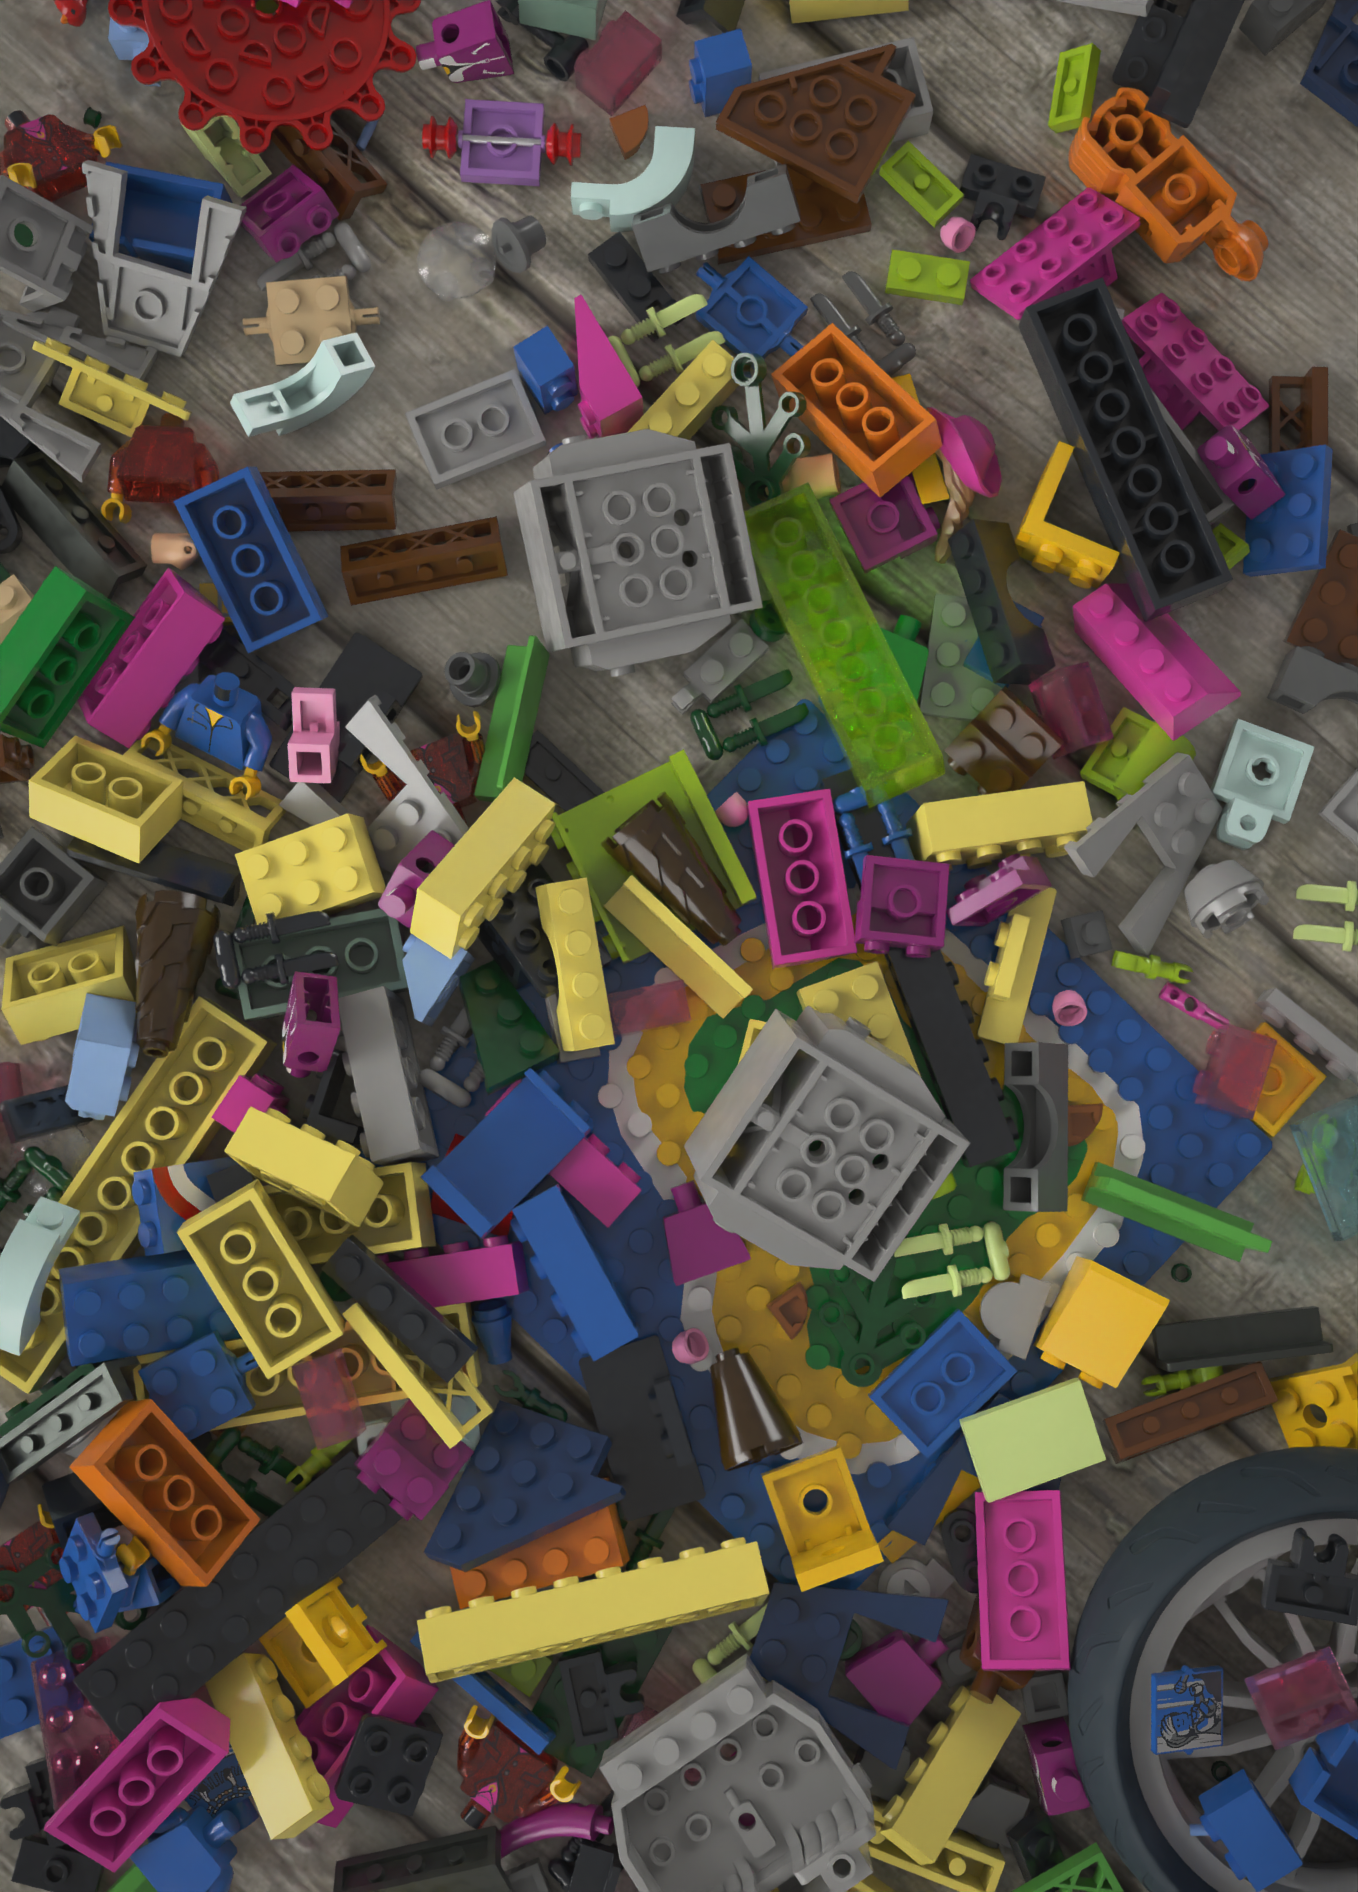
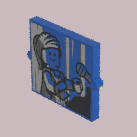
M1184 1665L1181 1670L1151 1674V1751L1155 1755L1181 1751L1190 1755L1195 1749L1223 1746V1668L1216 1665L1191 1669L1189 1666Z

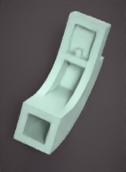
M655 126L654 151L650 164L640 176L632 181L623 184L572 182L571 205L573 215H580L588 220L609 217L611 232H626L633 230L634 215L669 203L675 206L685 193L691 179L694 164L695 128Z
M357 332L323 340L311 361L297 373L271 385L236 393L233 395L230 404L248 437L276 430L278 436H281L319 420L344 404L365 384L375 365Z
M40 1196L26 1220L20 1219L11 1233L0 1255L1 1350L20 1356L40 1323L41 1297L47 1278L58 1255L80 1221V1210Z

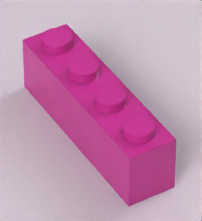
M522 1079L514 1082L507 1089V1091L497 1100V1102L486 1112L485 1116H487L522 1081ZM592 1133L588 1139L584 1137L549 1174L608 1228L642 1191L637 1185L641 1177L624 1161L617 1167L606 1156L611 1150Z
M508 1235L484 1238V1246L469 1248L468 1241L443 1245L444 1253L429 1255L428 1247L403 1251L404 1259L393 1261L389 1260V1253L376 1255L433 1307L518 1295L529 1290L522 1243L520 1241L509 1242Z

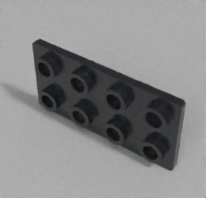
M355 633L319 687L335 689L337 721H340L338 763L332 782L318 784L339 803L342 802L363 770L360 754L364 756L366 762L369 761L373 754L345 726L374 695L381 701V704L378 706L392 724L423 678L419 670L360 633ZM293 728L269 763L272 769L290 779L288 742L293 733Z
M539 863L537 866L531 864L525 871L527 873L519 889L515 893L507 892L502 898L503 905L493 920L488 921L485 919L478 927L480 931L477 937L515 989L531 983L542 998H547L559 992V984L553 950L548 936L541 925L535 887L555 882ZM598 941L603 969L610 965L611 957Z
M653 1335L624 1344L596 1361H593L590 1355L582 1357L579 1360V1366L599 1432L602 1435L608 1436L613 1443L607 1454L614 1482L623 1486L626 1491L624 1499L620 1500L625 1519L633 1521L705 1498L706 1492L659 1337Z

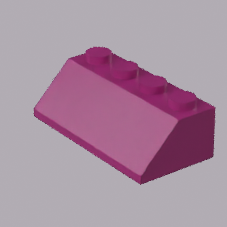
M169 567L133 615L135 617L77 700L90 726L129 749L136 739L141 740L147 734L151 727L153 716L160 707L164 708L168 705L175 694V686L181 678L193 672L199 661L198 655L207 643L211 644L219 637L225 620L216 605Z
M1106 583L1073 605L1074 631L1173 741L1241 696V691L1168 613L1145 622L1128 583Z
M824 789L748 801V821L772 969L814 963L857 953L831 790Z
M366 1625L365 1628L373 1640L378 1643L383 1639L387 1647L310 1707L305 1708L295 1721L300 1733L306 1737L311 1745V1758L318 1773L324 1777L329 1786V1798L334 1807V1810L316 1823L337 1828L354 1805L352 1802L338 1799L334 1788L361 1717L367 1713H372L414 1724L439 1690L435 1683H430L426 1671L418 1661L370 1625Z
M197 1697L159 1702L45 1823L44 1831L115 1873L229 1753L231 1719Z

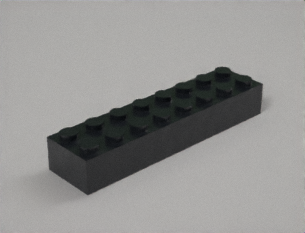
M1103 277L1026 307L1018 327L1068 444L1074 446L1072 453L1112 547L1115 551L1120 552L1118 561L1144 621L1147 622L1221 592L1233 580Z
M354 1448L251 1531L207 1587H183L73 1679L74 1683L121 1743L159 1702L190 1697L283 1619L289 1609L314 1593L403 1518L389 1506L393 1498L380 1488L375 1494L356 1478L361 1470L354 1465L359 1458Z

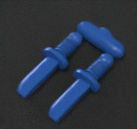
M875 782L867 786L857 787L835 797L832 801L834 811L842 814L839 818V824L843 827L842 832L846 836L845 840H847L846 843L849 844L848 848H850L842 853L845 860L852 858L861 884L863 859L866 855H869L868 851L874 850L872 842L863 844L864 841L861 840L860 830L857 828L858 825L855 824V817L851 813L846 812L880 801L878 810L882 814V821L884 826H886L885 829L888 830L887 834H889L881 838L884 846L891 844L896 858L915 860L907 837L913 836L911 828L902 830L903 827L900 826L901 822H899L900 819L898 814H896L897 811H894L893 802L889 799H884L889 794V787L884 782Z

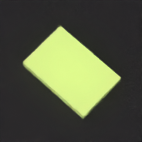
M1078 1378L1067 1380L959 1419L985 1500L988 1503L1106 1460L1081 1380Z

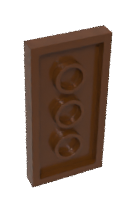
M788 168L800 208L801 221L794 223V229L780 235H772L771 231L758 235L754 243L745 247L734 248V245L731 244L718 249L719 253L716 255L718 265L746 259L748 256L752 258L871 231L872 223L865 195L863 193L856 204ZM763 171L700 184V192L708 223L721 221L734 213L745 196L748 176Z

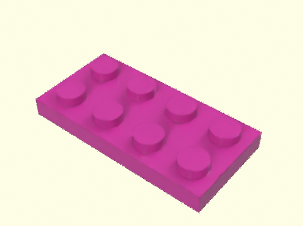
M1060 1490L1020 1491L990 1503L985 1500L983 1492H975L982 1669L984 1671L1071 1670Z

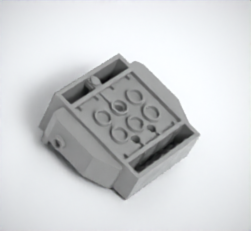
M650 429L587 440L586 435L573 436L563 439V445L557 447L533 467L535 480L527 482L513 492L546 649L548 652L571 648L575 667H584L596 672L610 669L611 677L635 672L634 664L693 652L731 623L730 614L763 607L730 443L696 449L695 441ZM676 511H681L685 515L686 520L683 526L676 524L674 521V513ZM621 543H626L631 548L629 558H624L619 554L618 549ZM559 546L560 552L554 553L553 547ZM684 552L691 553L694 558V563L691 567H687L682 561ZM565 573L567 585L561 587L559 574Z
M807 1006L803 1010L797 1021L775 1009L684 1144V1148L695 1169L694 1179L713 1216V1221L724 1230L738 1234L789 1265L840 1270L843 1265H846L875 1282L970 1142L950 1120L945 1118L931 1092L914 1068L905 1058L869 1037L868 1035L871 1030L851 1016L845 1022L832 1013H820L811 1006ZM813 1141H822L819 1149L815 1151L809 1150V1145ZM881 1154L876 1163L872 1164L874 1157ZM857 1189L852 1198H848L850 1192Z
M747 1653L610 1746L603 1753L599 1769L614 1791L611 1807L619 1860L639 1892H771L775 1888H778L779 1892H846L873 1873L868 1841L876 1835L873 1803L869 1790L873 1787L870 1778L859 1762L853 1765L818 1709L774 1680L766 1684ZM726 1743H731L735 1745L737 1752L732 1757H726L722 1754L721 1747ZM696 1768L701 1773L700 1779L694 1782L689 1781L685 1777L686 1770ZM744 1813H750L755 1817V1822L750 1826H744L740 1823L739 1817Z

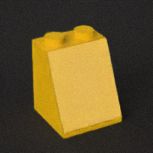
M1076 1256L1033 1345L1044 1351L1040 1359L1061 1370H1064L1067 1363L1080 1369L1081 1372L1078 1378L1101 1390L1105 1382L1117 1388L1166 1310L1170 1300L1092 1260Z

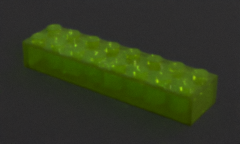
M805 483L744 511L755 569L868 807L876 806L945 775L942 752L809 483Z

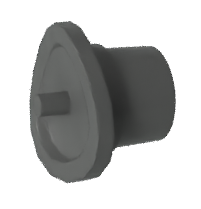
M527 216L517 222H510L508 219L501 217L493 223L492 244L499 261L505 268L512 272L521 273L530 268L531 255L545 247L546 235L539 221L533 216Z
M466 652L455 653L448 659L444 669V674L450 684L453 696L463 705L473 708L483 706L489 702L497 692L501 680V669L498 661L491 655L482 652L472 654Z

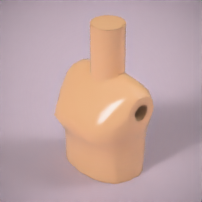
M832 452L813 457L797 458L782 482L784 492L789 491L792 500L798 504H806L826 496L841 494L840 473L835 454ZM766 487V494L769 495L768 487Z
M154 533L152 536L151 555L154 564H171L180 570H184L200 557L189 533Z

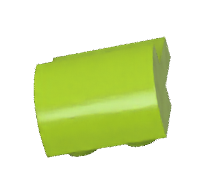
M1123 706L1080 771L1082 779L1116 796L1117 801H1119L1126 794L1134 795L1145 785L1142 781L1177 752L1188 754L1193 760L1196 756V751L1184 735L1173 741L1156 721L1153 722Z

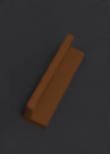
M331 117L330 125L333 131L331 144L337 146L342 153L332 149L330 146L322 151L311 149L305 143L302 134L293 127L281 126L274 129L271 134V140L292 165L294 164L323 188L339 213V216H337L339 221L351 218L361 198L381 194L388 185ZM352 172L363 176L367 182L360 183Z
M1311 367L1304 377L1272 376L1269 379V453L1291 450L1280 439V429L1288 422L1300 433V443L1294 449L1325 444L1328 446V367ZM1280 388L1300 389V405L1292 412L1280 401ZM1299 411L1300 419L1295 416ZM1280 414L1285 418L1281 423Z
M396 469L260 472L288 532L396 529L397 514L394 498L397 483ZM371 484H385V486L368 487ZM331 485H341L339 487H329ZM291 486H301L299 488H289Z
M497 516L340 546L341 572L351 606L508 576ZM491 532V535L473 538L475 535ZM448 541L445 544L434 545L437 542ZM408 549L404 552L394 553L397 550ZM369 556L366 559L351 562V559Z
M1261 1361L1108 1417L1103 1420V1423L1114 1447V1450L1111 1452L1115 1464H1119L1269 1408L1278 1401V1398Z

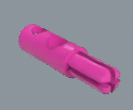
M1169 982L1164 985L1159 994V998L1196 1020L1204 1021L1221 1032H1224L1227 1029L1226 1026L1229 1025L1227 1018L1207 1007V1004ZM1187 998L1192 999L1194 1002V1007L1191 1011H1187L1184 1007V1002Z

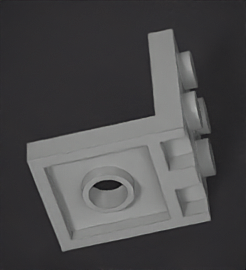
M1 175L0 271L26 284L19 305L32 312L63 302L68 297L73 286V280L70 279L72 272L77 271L79 263L86 253L88 246L84 242L86 236L91 234L94 226L6 176ZM17 224H24L32 231L33 243L30 247L20 245L15 239L14 229Z

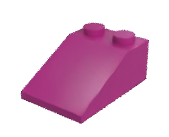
M581 294L574 298L579 386L582 401L577 404L582 414V417L579 419L590 439L627 433L643 416V397Z

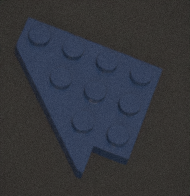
M499 1400L424 1553L429 1559L467 1572L624 1499L626 1491L623 1486L597 1477L613 1443L608 1436Z

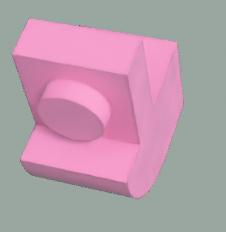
M294 687L291 693L293 733L288 742L290 782L331 783L337 768L340 741V721H337L335 689Z

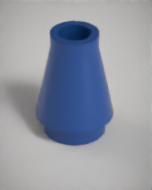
M491 1299L478 1303L473 1307L474 1315L471 1321L486 1352L488 1363L498 1365L512 1359V1310L507 1308L506 1301L502 1299Z

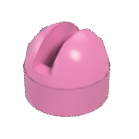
M951 217L947 220L946 226L943 225L940 229L941 240L952 251L961 253L973 242L975 226L962 217Z
M736 792L715 813L722 824L728 827H738L745 823L748 818L747 803Z
M1065 990L1054 997L1052 1011L1058 1024L1062 1026H1075L1086 1018L1087 1008L1085 1001L1076 991Z
M691 1328L679 1333L672 1342V1352L679 1362L694 1364L707 1357L709 1344L702 1331Z

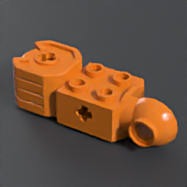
M1128 87L1119 88L1115 97L1108 99L1100 105L1090 123L1091 118L1083 117L1069 148L1070 169L1087 188H1092L1138 216L1140 226L1135 231L1165 264L1180 262L1205 242L1213 251L1218 265L1229 275L1248 282L1258 276L1264 259L1263 252L1269 245L1265 232L1258 224L1251 220H1246L1240 224L1232 217L1231 212L1237 193L1184 135L1177 139L1171 133L1170 121L1144 110L1149 98L1142 90Z

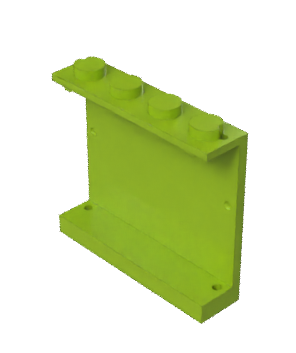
M684 749L669 756V762L560 815L554 812L552 816L555 827L551 836L558 850L566 846L573 860L566 864L572 879L587 877L594 923L600 920L603 921L608 935L602 937V940L612 960L620 956L623 964L651 951L603 906L631 875L646 889L648 888L631 871L628 873L608 854L601 843L607 837H610L616 844L612 838L616 834L614 830L652 799L661 807L662 805L657 800V796L664 791L673 800V804L685 820V827L699 845L705 861L727 890L726 895L735 910L755 901L757 898ZM648 889L663 905H665V906H666L680 921H682L691 931L696 930L691 924L687 925V924L667 905V903H666L660 896H658L655 892H653V891H651L650 889Z

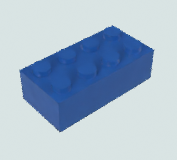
M247 466L173 501L248 653L329 617L257 467Z
M557 1184L512 1209L515 1218L510 1220V1224L521 1243L526 1240L529 1241L535 1252V1255L530 1260L540 1279L549 1278L555 1291L550 1297L562 1318L569 1315L575 1328L571 1336L581 1355L584 1356L589 1353L593 1361H596L639 1337L641 1328L564 1187Z
M187 1249L58 1269L66 1347L71 1367L178 1349L217 1329L223 1341L242 1338Z

